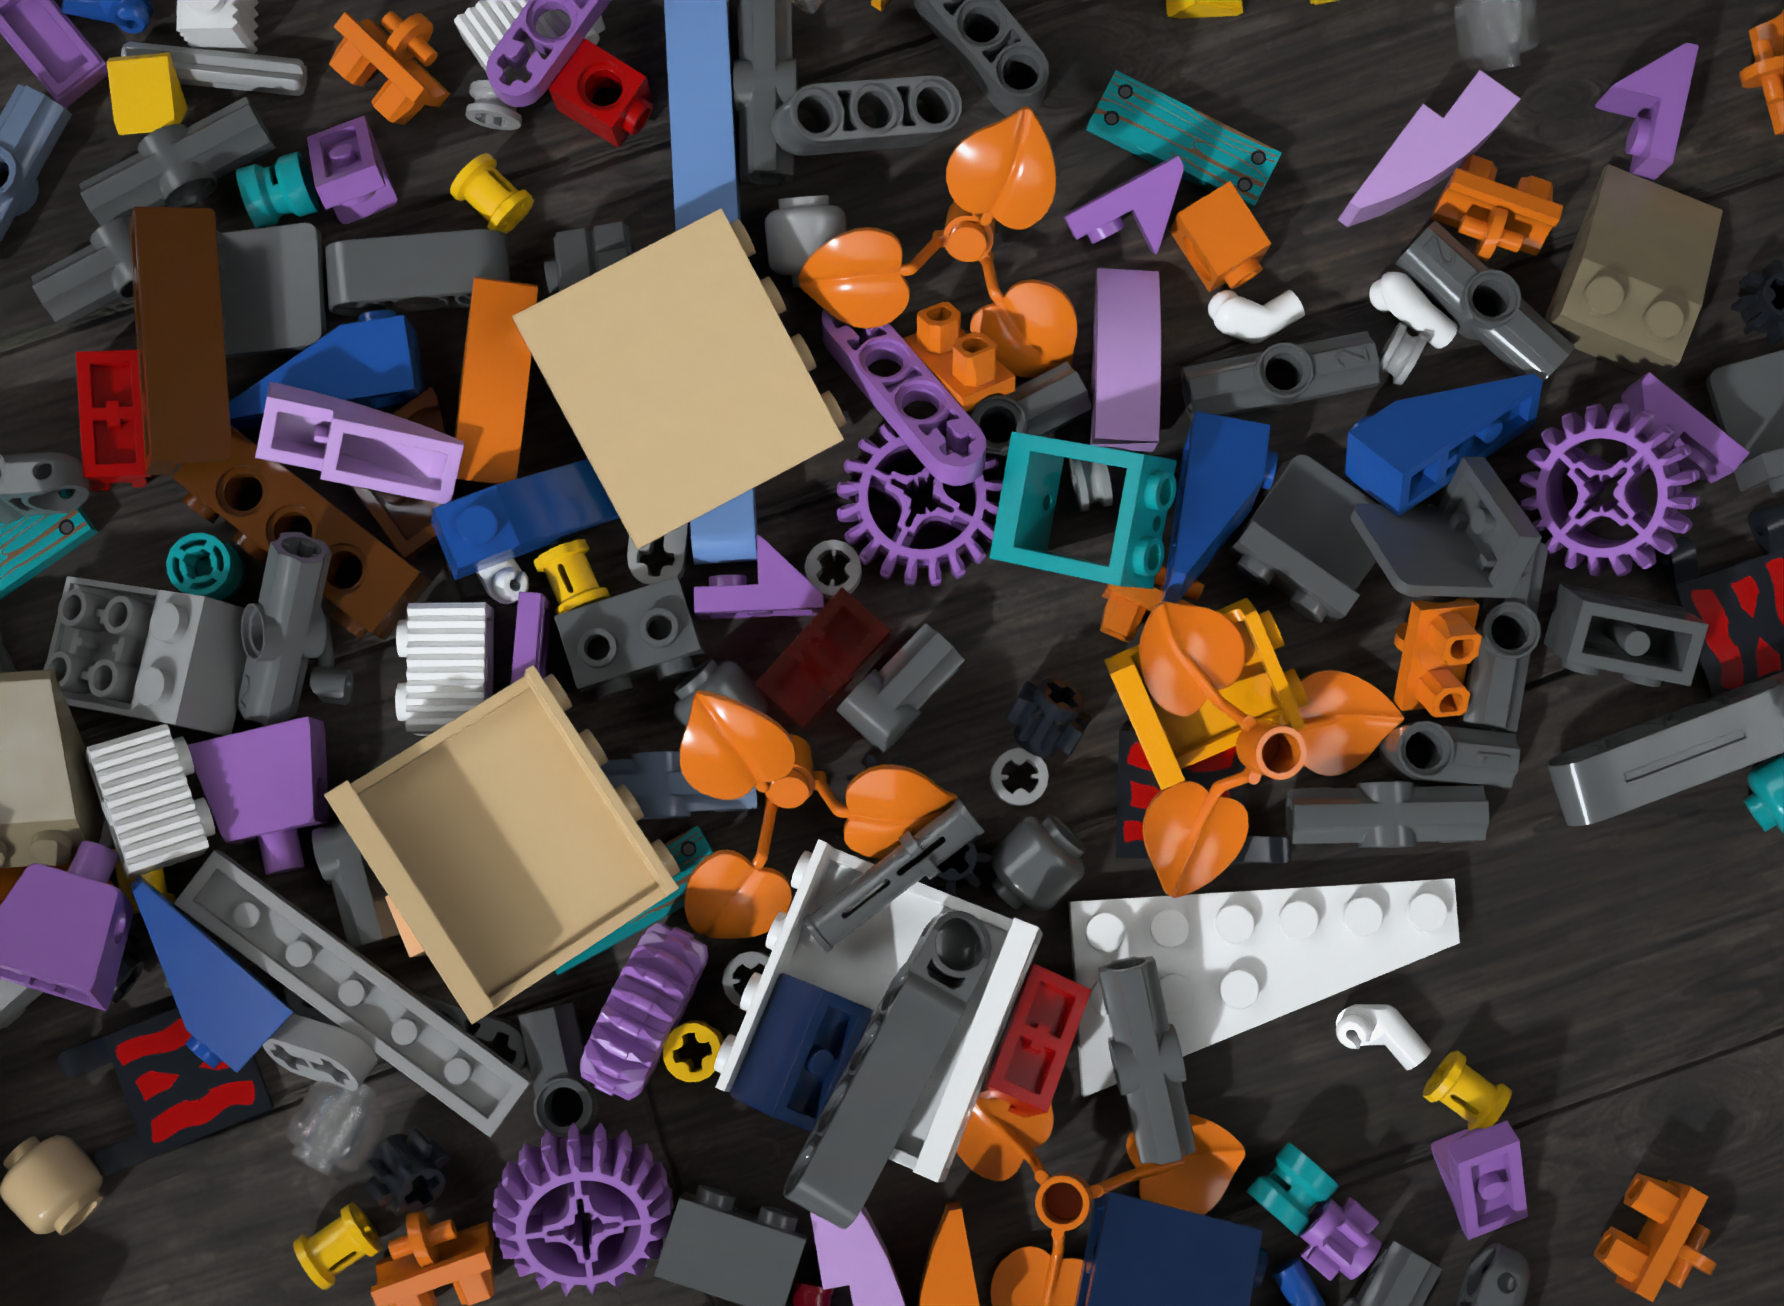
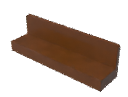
M134 206L129 223L145 473L146 475H172L178 463L228 462L232 457V441L215 212L211 208Z

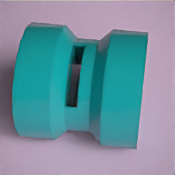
M299 151L280 156L276 164L264 168L258 164H252L236 169V177L242 200L253 225L257 229L277 224L280 217L286 214L293 213L302 217L319 211L315 187L307 165Z
M191 533L180 538L170 549L166 560L167 574L171 583L185 594L205 596L222 602H228L236 598L244 589L248 578L247 564L242 554L228 543L206 533Z
M1288 1142L1277 1154L1274 1170L1268 1176H1259L1246 1192L1293 1234L1298 1236L1310 1222L1309 1211L1317 1202L1327 1201L1338 1189L1339 1185L1310 1158Z

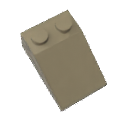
M1607 164L1602 171L1544 319L1572 343L1575 349L1641 376L1650 372L1656 378H1659L1680 363L1699 315L1723 210Z
M53 669L0 673V868L24 867L33 863L52 866L72 863L82 841H91L98 844L100 842L105 816L84 757L86 747Z

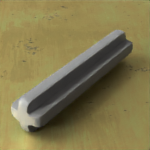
M131 41L125 43L121 50V57L170 52L179 82L185 85L292 96L304 94L307 86V66L304 65L302 60L297 58Z

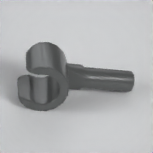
M324 615L327 631L326 644L323 653L316 658L317 666H314L311 672L310 687L324 703L347 705L350 703L353 693V672L351 669L334 668L335 657L333 654L330 616Z

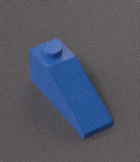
M390 310L369 311L358 316L359 322L339 325L229 402L230 424L240 432L261 429L270 382L317 392L376 410L403 407L425 391L415 328L404 315L397 316L396 312Z
M1528 374L1394 401L1375 415H1368L1360 419L1348 432L1345 476L1394 515L1400 517L1450 483L1463 456L1486 458L1535 425L1543 380L1535 374Z
M1195 411L1183 445L1162 602H1179L1251 512L1260 488L1270 490L1278 459L1277 452L1268 451L1271 425Z
M586 459L497 484L435 507L432 512L431 524L455 580H458L620 517L591 463Z
M138 875L130 886L185 1028L192 1034L185 1044L213 1069L223 1061L237 1073L287 1020L293 1011L282 997L141 875Z

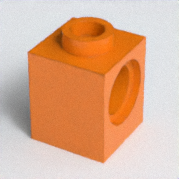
M1231 181L1178 212L1169 231L1209 293L1225 283L1228 284L1231 290L1236 289L1262 271L1263 268L1259 262L1262 261L1272 244Z

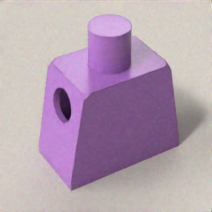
M307 716L189 744L188 748L193 760L194 769L224 841L232 844L259 841L266 875L289 872L305 867L297 831L325 825L329 819L328 801L324 796L328 792L324 721Z
M82 841L67 872L40 863H33L25 869L0 905V979L107 1011L112 999L133 918V906L122 890L107 884L119 859V855L115 851L95 842Z

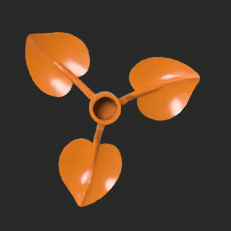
M1029 106L1021 107L1004 119L974 131L956 146L946 168V182L954 202L948 209L945 229L934 231L932 239L911 261L902 264V244L893 233L880 228L864 227L843 232L825 242L808 257L800 270L798 281L801 289L830 315L850 326L876 328L894 321L907 307L910 298V287L904 276L915 274L940 247H945L947 252L957 260L963 262L979 260L982 264L988 294L994 303L981 307L973 314L970 322V331L985 333L997 343V360L1015 376L1024 378H1036L1065 362L1072 366L1078 324L1077 315L1069 297L1054 284L1034 279L1015 283L1004 295L999 288L993 262L994 253L991 251L996 220L1011 229L1022 230L1029 228L1041 220L1048 212L1055 195L1056 167L1051 144L1040 120Z
M1163 601L1156 605L1150 613L1140 637L1139 669L1142 682L1156 704L1177 716L1194 714L1209 699L1216 708L1237 722L1242 728L1237 738L1236 752L1239 760L1245 766L1244 771L1215 781L1209 792L1202 785L1194 781H1182L1159 791L1147 807L1142 829L1144 845L1164 892L1172 898H1177L1202 888L1220 875L1234 861L1245 843L1249 828L1248 812L1237 800L1221 796L1224 791L1246 783L1255 785L1260 781L1262 775L1276 780L1288 779L1296 775L1303 766L1316 774L1325 776L1347 773L1365 761L1380 742L1404 721V716L1385 694L1365 680L1337 670H1320L1300 679L1309 701L1308 705L1299 708L1306 727L1296 731L1290 725H1282L1267 719L1255 720L1253 716L1245 714L1226 700L1218 691L1231 686L1238 679L1243 669L1245 646L1236 626L1224 615L1212 609Z
M697 690L693 696L689 720L680 744V767L686 781L700 793L717 799L734 800L741 798L749 793L754 786L759 792L765 793L766 796L758 847L753 860L750 861L744 855L734 850L726 849L716 851L698 863L692 871L685 889L684 906L687 921L693 930L700 935L704 934L709 938L737 939L754 937L769 932L777 914L780 911L788 913L792 904L789 880L780 871L763 866L768 859L778 807L788 809L798 807L811 796L813 790L819 792L835 816L847 818L843 831L846 845L859 854L883 859L899 847L901 842L898 838L907 831H911L914 835L954 805L958 796L941 788L925 774L915 769L894 764H881L869 767L850 781L846 788V804L839 801L827 784L826 773L813 770L812 750L803 738L789 734L774 719L743 702L713 692Z
M979 1096L958 1147V1155L973 1172L993 1181H1005L1011 1178L1019 1170L1025 1159L1035 1174V1180L1041 1185L1035 1198L1037 1214L1041 1221L1052 1229L1051 1235L1053 1237L1051 1254L1037 1246H1025L1013 1251L1000 1262L991 1282L992 1306H1074L1083 1259L1063 1258L1065 1232L1075 1229L1083 1223L1092 1209L1093 1199L1139 1180V1195L1142 1200L1205 1215L1213 1209L1224 1195L1234 1173L1245 1157L1244 1146L1229 1131L1217 1123L1197 1115L1188 1114L1195 1138L1196 1152L1188 1154L1182 1160L1161 1165L1157 1163L1141 1164L1132 1130L1128 1135L1126 1148L1129 1158L1136 1168L1089 1186L1084 1178L1072 1172L1049 1174L1039 1156L1033 1151V1149L1043 1145L1051 1136L1054 1127L1052 1102L1048 1113L1022 1118L1008 1111L1010 1103L997 1098L984 1099Z

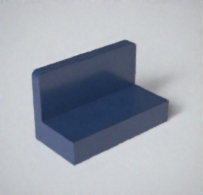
M781 973L777 978L730 1092L731 1097L773 1118L812 1132L863 1036L873 1010L825 989Z

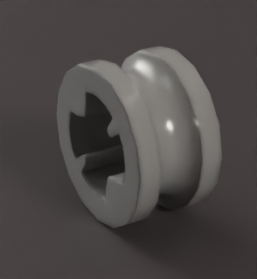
M477 80L470 84L469 93L475 101L466 107L465 115L467 119L478 125L498 130H515L521 127L522 117L517 113L518 107L503 103L495 95L489 80Z
M1401 322L1395 327L1378 356L1380 362L1379 375L1383 372L1390 373L1393 376V383L1399 387L1412 371L1428 340V336L1422 333L1418 336H1410L1406 330L1407 325Z
M1069 458L1071 483L1079 511H1088L1093 502H1100L1103 507L1112 506L1113 495L1107 465Z
M838 540L823 541L814 546L807 555L805 563L806 579L823 594L825 599H843L852 594L860 583L862 575L861 561L855 549L846 542ZM832 554L833 561H836L837 554L842 555L849 561L844 568L848 580L840 586H835L834 579H831L829 586L824 585L818 580L823 572L819 561L826 555Z
M1015 748L1006 751L998 757L991 768L990 782L993 792L1001 801L1008 805L1020 807L1031 804L1042 796L1048 785L1049 774L1047 765L1041 757L1035 756L1023 748ZM1010 761L1014 766L1019 767L1025 761L1030 763L1036 771V774H1032L1030 779L1037 780L1033 791L1028 793L1022 788L1017 789L1013 794L1007 791L1002 781L1007 780L1009 776L1001 774L1005 764Z
M749 951L737 955L729 962L724 970L722 983L725 994L733 1004L740 1007L742 995L735 987V984L740 983L742 980L734 978L739 966L744 964L750 969L756 967L759 963L766 966L770 956L763 952Z

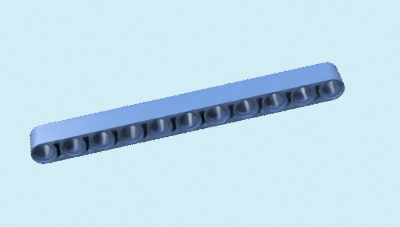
M664 0L675 229L678 231L722 208L729 223L736 219L741 221L729 0ZM755 488L690 522L694 565L757 561L758 531Z

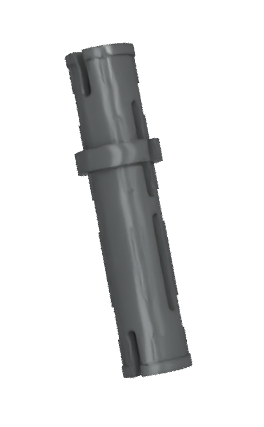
M960 798L954 802V805L914 835L911 831H907L898 839L901 842L899 847L864 874L854 879L847 887L814 913L803 918V922L809 932L826 952L831 951L834 945L882 911L885 906L924 876H927L929 880L933 879L941 872L938 867L941 863L974 837L980 836L985 832ZM940 837H944V839H942L940 842H938L935 846H933V847H932L931 849H929L928 851L924 852L921 856H919L913 863H911V864H910L909 866H907L905 869H903L902 871H898L901 867H903V866H904L906 863H908L910 860H912V859H914L915 857H917L920 853L923 852V850H925L927 847H929L932 843H934V842H935L936 840H938ZM884 880H889L887 883L881 886L878 890H876L874 893L868 896L865 900L859 903L848 913H844V911H846L849 907H851L853 904L859 901L871 890H873L875 887L881 884Z

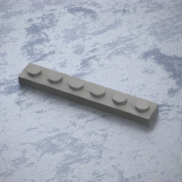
M214 850L174 902L176 906L330 1020L358 1036L376 1054L490 1138L496 1134L534 1082L224 852Z

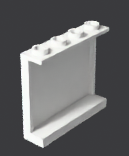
M818 839L813 853L804 851L795 867L791 887L796 888L797 892L788 913L780 911L770 927L766 939V948L771 949L772 952L763 974L755 972L749 979L743 992L740 1009L747 1012L737 1036L729 1034L719 1050L714 1070L721 1073L715 1088L731 1092L777 978L781 973L872 1009V1014L867 1023L868 1026L891 981L899 969L907 962L921 933L931 919L943 912L963 911L972 914L984 924L990 935L992 946L990 961L967 1003L954 1034L888 1158L913 1169L914 1173L937 1183L945 1182L1043 932L1039 927L1017 918L1012 920L917 882L885 906L882 911L834 945L831 951L826 952L809 932L803 922V918L814 913L875 864L835 849L827 842ZM884 880L881 884H879L868 894L862 897L859 901H857L846 911H844V913H848L850 910L856 907L859 903L865 900L868 896H870L872 893L878 890L889 880Z

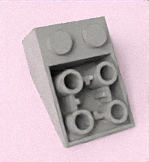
M67 576L44 670L53 669L68 706L159 724L167 723L170 726L222 736L231 735L247 659L241 638V621L245 608L205 596Z

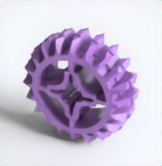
M1601 404L1590 405L1586 408L1585 421L1576 412H1571L1562 416L1564 432L1554 427L1547 428L1542 432L1541 436L1549 450L1535 448L1529 451L1527 458L1541 470L1540 472L1534 471L1522 474L1520 482L1526 487L1536 488L1537 495L1522 500L1520 507L1527 511L1539 509L1541 519L1532 522V524L1539 533L1548 529L1553 535L1546 542L1548 544V554H1553L1564 546L1569 548L1565 557L1566 567L1573 569L1579 566L1585 557L1588 556V569L1592 576L1603 574L1608 567L1609 561L1617 576H1625L1631 572L1633 559L1640 567L1647 569L1657 562L1654 548L1664 554H1670L1678 547L1675 538L1669 530L1684 534L1690 531L1693 526L1690 519L1677 510L1693 509L1699 506V496L1694 493L1682 492V485H1687L1700 479L1699 470L1688 469L1680 472L1677 461L1687 458L1692 453V450L1686 444L1670 451L1666 443L1676 432V428L1672 424L1664 425L1654 434L1649 432L1654 422V412L1650 410L1641 411L1630 425V409L1628 404H1615L1610 412L1609 419ZM1605 438L1623 442L1635 450L1617 464H1610L1602 460L1597 454L1590 457L1580 447L1591 439ZM1566 466L1570 468L1567 475L1574 481L1578 490L1577 502L1570 512L1563 496V477ZM1649 467L1653 470L1658 489L1657 505L1653 516L1647 511L1651 505L1643 498L1639 487L1641 477ZM1626 472L1617 482L1618 486L1613 492L1615 499L1592 508L1602 498L1600 494L1605 489L1602 481ZM1601 516H1605L1615 520L1621 526L1629 524L1639 535L1626 540H1610L1593 535L1586 531L1585 528L1591 522L1599 519Z
M882 424L878 428V433L884 446L879 449L871 440L863 438L858 443V449L868 462L864 463L857 459L848 458L844 463V470L851 477L857 479L858 482L844 481L837 484L838 496L856 501V503L847 504L837 509V517L840 522H859L858 525L850 528L844 534L846 543L848 545H856L867 539L869 544L862 550L859 559L863 565H868L879 554L886 557L880 570V576L886 580L893 575L897 564L906 566L904 574V584L906 586L913 587L915 585L917 568H928L930 585H940V565L946 563L951 574L956 579L963 577L966 570L960 555L964 553L972 562L981 564L985 560L986 554L975 540L979 539L986 543H992L995 527L986 523L985 520L996 521L999 503L990 502L988 499L997 498L1001 495L1003 481H985V478L992 475L998 469L999 462L997 458H986L985 468L981 476L974 482L969 483L974 499L973 515L959 509L960 503L947 496L943 489V483L934 478L932 504L937 508L930 512L926 507L925 514H916L911 526L908 527L911 518L912 499L907 494L914 491L918 496V489H927L933 476L926 467L916 475L909 476L895 471L891 474L883 471L894 461L915 454L901 437L896 438L888 424ZM946 442L945 455L955 452ZM968 450L963 453L957 454H959L962 458L967 457ZM871 488L883 493L884 499L894 504L901 513L897 530L892 540L878 528L873 520L868 504ZM938 526L949 531L953 527L962 532L953 541L937 548H909L911 543H914L918 534L927 527Z
M662 923L651 926L642 935L637 947L633 949L625 967H623L618 980L612 987L611 993L601 1009L599 1018L591 1031V1036L584 1047L585 1051L580 1059L581 1077L595 1084L594 1088L610 1096H613V1094L618 1095L628 1101L642 1093L663 1055V1047L668 1039V1035L678 1026L707 964V945L694 939V935L678 927L671 928Z
M573 1122L568 1129L567 1137L559 1139L547 1129L541 1138V1148L524 1142L522 1149L519 1151L518 1161H507V1165L502 1172V1182L498 1183V1188L494 1191L493 1207L496 1208V1211L493 1212V1230L496 1232V1237L500 1238V1249L503 1252V1259H515L514 1266L518 1271L519 1277L536 1272V1281L540 1290L554 1281L560 1282L561 1289L566 1297L574 1288V1285H586L594 1297L599 1288V1283L608 1281L620 1290L625 1280V1272L642 1277L644 1269L647 1267V1259H659L660 1252L663 1249V1238L667 1237L672 1222L673 1192L669 1188V1183H667V1172L662 1162H653V1155L647 1143L632 1148V1138L629 1137L627 1130H624L613 1139L606 1138V1129H604L601 1122L594 1129L592 1135H581V1131ZM579 1198L583 1200L584 1212L589 1213L588 1221L584 1219L582 1207H578Z

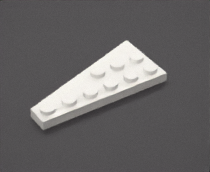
M1454 878L1189 894L1177 898L1156 896L1068 902L1074 982L1091 989L1077 1029L1081 1095L1086 1097L1117 1084L1108 1045V1038L1112 1037V1032L1103 1002L1101 984L1099 983V967L1119 959L1153 956L1156 961L1168 1022L1174 1025L1182 1056H1186L1459 944Z

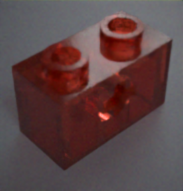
M841 587L760 677L755 685L771 703L807 733L890 640L891 630Z

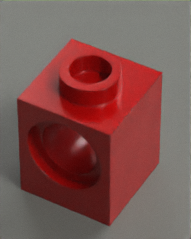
M585 38L549 87L558 111L617 148H620L629 133L636 136L644 128L653 110V103L650 102L652 95L647 77ZM603 88H616L622 92L620 98L609 106H598L591 102L593 96Z

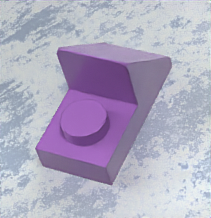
M1691 43L1681 45L1615 83L1595 104L1597 109L1636 118L1630 128L1625 146L1626 154L1633 155L1629 173L1653 182L1673 164L1699 45Z
M365 115L307 137L317 193L325 209L333 207L342 224H349L397 204V195Z
M1172 156L1064 214L1063 217L1073 237L1077 240L1087 234L1091 243H1096L1124 228L1125 224L1121 216L1131 211L1150 251L1156 255L1166 229L1184 171V165L1179 156Z
M1650 372L1628 386L1621 395L1622 403L1629 405L1630 425L1641 411L1650 410L1654 412V422L1649 432L1654 434L1659 428L1667 424H1672L1676 428L1674 436L1666 445L1670 451L1687 444L1690 446L1692 453L1687 458L1677 461L1683 471L1688 469L1699 470L1700 480L1706 479L1713 483L1735 472L1750 453ZM1627 445V454L1629 456L1635 449ZM1649 467L1644 474L1650 472L1652 468Z
M757 534L758 584L747 585V576L716 575L709 577V586L694 587V611L699 620L825 615L823 594L759 534Z
M1507 1120L1486 1129L1477 1128L1469 1131L1467 1128L1438 1139L1431 1144L1432 1154L1461 1228L1468 1240L1528 1217L1520 1140Z

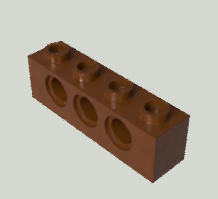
M231 425L232 457L228 462L183 463L171 478L189 491L182 501L212 524H214L219 516H222L238 529L231 539L260 562H263L268 556L270 542L276 541L280 533L289 532L290 528L297 522L310 521L312 525L311 538L324 540L332 551L323 596L337 606L330 617L359 639H362L367 631L377 637L386 640L397 627L398 620L403 619L407 614L408 603H416L433 582L281 463L255 458L257 445ZM261 483L263 493L258 505L251 510L240 511L238 498L241 491L249 484ZM360 559L362 575L359 581L350 588L339 589L336 583V572L339 566L346 560Z

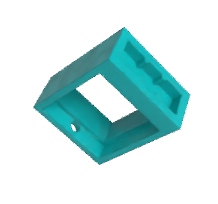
M1012 431L989 558L1116 586L1153 589L1155 576L1159 572L1164 560L1162 538L1167 511L1171 507L1176 495L1174 473L1177 460ZM1064 457L1127 468L1110 564L1047 552Z

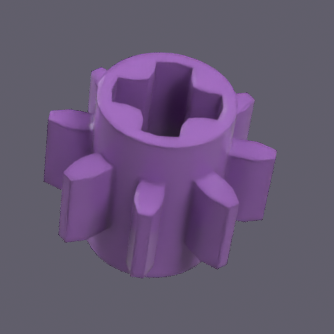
M1348 1197L1341 1206L1331 1198L1320 1202L1309 1214L1310 1222L1299 1234L1309 1244L1301 1253V1257L1329 1281L1336 1276L1338 1271L1349 1280L1358 1277L1372 1263L1382 1245L1381 1241L1370 1233L1379 1224V1220L1351 1197Z

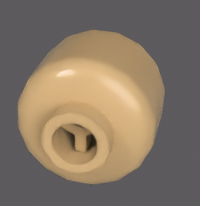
M56 1135L42 1142L35 1136L30 1137L18 1145L3 1162V1165L9 1171L0 1185V1197L35 1234H48L56 1230L60 1235H65L85 1221L103 1200V1196L98 1192L103 1183V1176L92 1159L68 1136Z

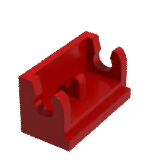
M137 350L76 352L83 478L90 481V492L109 491L111 483L118 482L132 483V486L135 488L145 487L147 485V477H151V475H146Z
M1032 963L1016 999L989 1075L983 1084L979 1096L984 1099L997 1098L1010 1103L1008 1111L1022 1118L1048 1113L1091 989Z

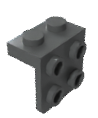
M297 223L220 233L216 230L226 359L304 350L326 335L322 235L318 228L310 223Z
M1784 350L1716 368L1706 377V387L1720 429L1750 452L1734 472L1740 492L1768 484L1772 494L1784 491Z
M1297 455L1285 468L1231 545L1227 554L1238 561L1236 564L1237 568L1247 577L1263 586L1271 584L1291 598L1289 600L1290 605L1299 613L1314 622L1321 623L1325 621L1332 625L1345 617L1360 596V594L1355 592L1376 562L1373 554L1352 523L1350 516L1357 504L1377 503L1311 457Z
M1462 457L1438 507L1415 506L1400 517H1397L1382 504L1360 503L1355 506L1350 516L1352 523L1391 585L1398 592L1410 597L1510 598L1542 538L1485 457Z

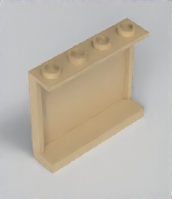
M722 208L512 316L637 550L844 440L839 428L847 423L836 399L829 390L820 395L809 374V371L816 368V363L807 344L799 333L791 338L778 316L786 311L778 289L769 276L759 280L748 257L756 254V251L745 227L739 219L729 223Z
M534 665L525 670L524 677L350 784L347 780L324 794L471 1024H474L679 889L672 878L680 872L673 856L660 839L651 844L636 823L644 817L639 804L624 784L615 789L600 768L608 762L600 744L588 729L578 734L565 714V711L572 707L566 692L553 674L542 679Z

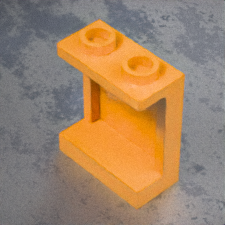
M1248 598L1217 610L1216 612L1224 615L1236 626L1245 646L1244 665L1241 674L1231 686L1218 690L1219 693L1245 714L1253 716L1255 720L1267 719L1282 725H1290L1296 731L1306 727L1299 708L1308 705L1309 701L1294 668L1285 672L1282 671L1274 650L1285 645L1270 611L1267 610L1258 614ZM1139 645L1104 660L1161 790L1185 781L1181 769L1236 746L1237 738L1242 728L1237 722L1216 708L1209 699L1206 700L1197 712L1189 716H1177L1164 710L1154 702L1142 682L1139 669Z

